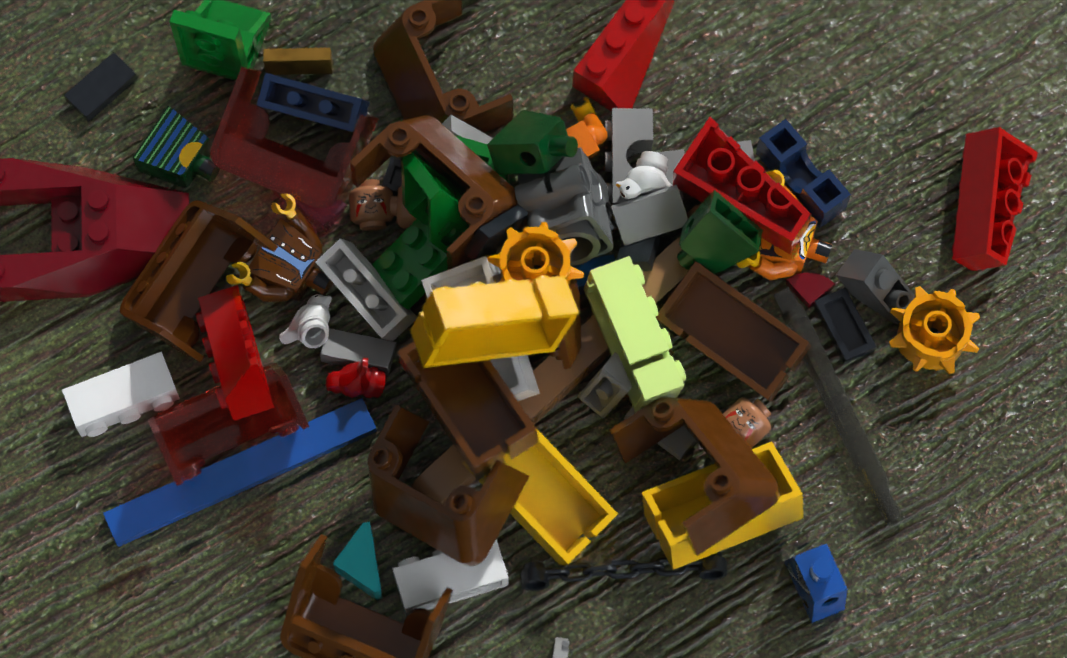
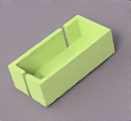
M630 256L590 270L583 290L611 356L615 352L618 354L632 385L627 394L636 413L658 398H677L684 387L683 381L686 380V374L680 361H674L673 357L670 356L669 349L672 348V341L665 328L661 329L656 316L659 315L653 297H647L642 285L645 284L643 272L638 264L633 265Z

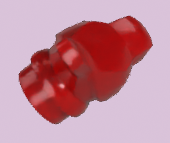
M363 357L360 362L348 364L340 371L329 373L326 378V389L333 393H342L351 398L363 395L365 398H379L385 387L386 373L385 371L378 370L377 367H369L368 358Z

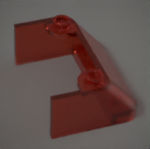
M241 67L211 146L210 156L213 163L222 170L281 194H290L294 199L315 208L333 206L352 180L350 161L369 144L378 118L370 115H360L350 143L341 142L335 144L329 150L326 160L323 162L265 138L269 128V116L263 108L250 103L262 71L255 68Z
M277 363L263 366L275 408L234 421L229 408L222 409L216 394V389L221 388V385L165 409L148 419L177 486L183 484L184 480L199 475L202 472L200 467L206 463L205 460L267 432L271 434L278 433L280 437L297 431L299 429L298 424L302 429L309 427L288 376Z

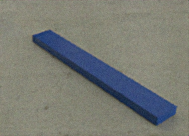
M363 398L108 510L103 514L117 546L120 547L377 432V428Z

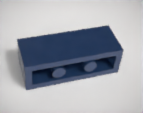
M265 73L257 106L360 135L362 134L370 102L360 98Z

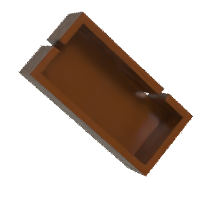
M696 261L661 308L659 315L656 316L657 321L683 340L687 337L686 341L769 402H772L788 380L789 376L785 373L786 369L789 368L794 371L812 347L810 342Z
M415 342L397 351L401 366L417 390L421 391L422 398L477 480L489 474L496 459L505 463L504 456L506 454L513 459L539 442L536 427L490 359L423 367Z

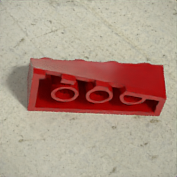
M625 0L573 70L572 87L611 112L612 108H633L647 69L653 59L658 41H660L673 8L674 0Z
M709 117L674 169L673 186L677 185L678 189L702 203L711 192L717 191L763 230L761 238L791 254L809 226L811 213L780 183H776L756 160L753 161L740 148L741 146L731 136L728 137L719 128V124Z
M1000 127L968 133L965 136L952 260L971 271L1007 265L1016 233V227L1013 224L1014 217L1022 212L1024 203L1020 200L1022 189L1029 187L1032 176L1027 171L1029 164L1036 162L1038 155L1037 151Z
M238 285L199 297L198 301L201 312L195 314L201 332H207L208 334L207 337L202 338L208 358L214 357L215 362L209 363L214 382L221 383V388L216 389L221 408H229L234 421L275 408L248 312Z

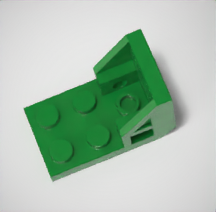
M204 0L195 11L187 10L184 13L174 10L169 22L181 65L246 83L253 72L272 17L271 13L233 2Z
M413 152L401 160L402 201L404 207L416 220L372 264L399 304L408 310L425 294L422 280L448 270L447 248L470 227L459 215L458 204L462 197L459 189L442 173Z

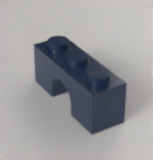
M785 119L759 138L756 155L770 171L778 170L783 174L785 179L784 185L807 208L812 217L818 221L817 226L821 228L846 210L851 194L830 169L821 173L813 165L806 152L807 143Z

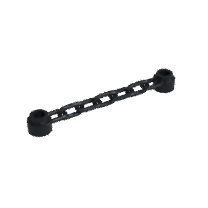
M717 552L678 568L679 570L663 571L665 568L663 563H669L666 557L659 558L655 562L638 563L635 560L611 561L608 565L596 566L583 562L562 565L560 568L547 569L544 563L534 561L524 564L523 570L520 572L522 589L539 591L549 587V579L577 582L587 581L595 576L626 579L635 578L639 574L644 573L675 576L682 575L687 571L699 570V577L701 579L717 580L724 578L728 573L726 559L722 557L721 552ZM631 565L629 569L632 573L615 574L618 570L616 566ZM584 568L582 573L585 576L568 577L570 575L568 569Z

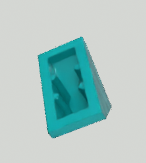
M370 522L362 523L333 562L336 573L375 600L383 599L375 547Z

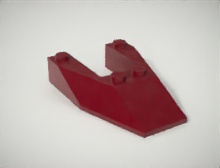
M16 158L0 159V206L51 203L52 252L0 255V302L90 297L137 279L182 211L190 204L189 193L87 167Z

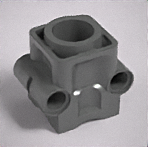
M581 147L578 148L574 157H562L546 173L518 174L519 185L515 186V196L518 204L528 213L526 217L527 227H539L542 222H547L548 229L556 232L561 240L575 239L577 241L576 247L570 254V266L583 264L613 249L611 231L617 229V223L609 203L607 184L601 175L593 169Z

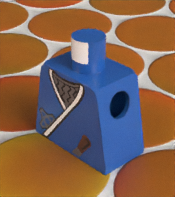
M827 544L784 561L811 623L845 609L847 588ZM832 599V601L824 603L825 601Z

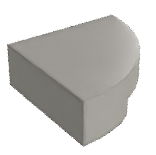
M556 637L553 658H568L570 641L567 638Z

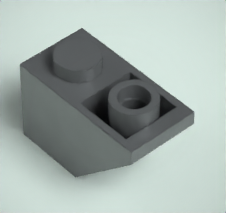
M854 249L836 274L854 298L894 324H899L900 321L890 313L891 309H906L915 298V295L882 254Z

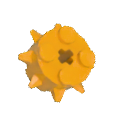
M542 222L539 227H526L521 233L511 227L506 230L508 239L505 241L500 254L487 257L488 262L500 268L501 279L498 283L509 279H516L517 281L529 280L531 283L532 280L540 276H565L569 286L570 280L583 278L584 276L583 272L570 266V254L576 247L577 241L575 239L561 240L556 232L548 229L547 222ZM534 265H539V266H541V268H539V269H536V270L533 269V268H534Z
M915 287V298L906 309L892 308L890 311L900 323L897 335L889 341L890 347L899 348L900 353L913 363L914 371L918 372L921 368L937 371L944 369L950 375L955 372V361L963 351L978 352L979 348L970 340L973 324L980 319L978 313L966 312V306L961 300L956 298V291L954 289H951L948 293L933 291L932 294H928L922 287ZM931 328H936L939 332L933 333L930 330Z

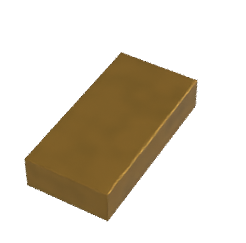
M331 48L263 49V63L265 72L268 74H333Z

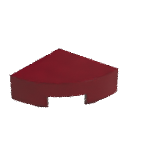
M812 272L796 274L786 281V285L808 309L814 304L815 300L825 296L835 286V283L829 278Z

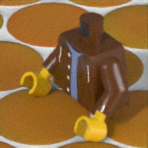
M280 194L286 200V208L282 210L277 203H272L271 208L276 214L286 215V221L280 218L267 237L278 246L277 249L273 252L261 247L249 266L243 262L231 264L233 268L239 271L240 277L238 279L235 275L230 274L226 276V280L232 285L242 283L246 291L263 302H287L290 299L300 301L309 287L322 295H326L333 282L316 263L323 255V244L307 218L300 210H294L296 207L294 197L290 194Z

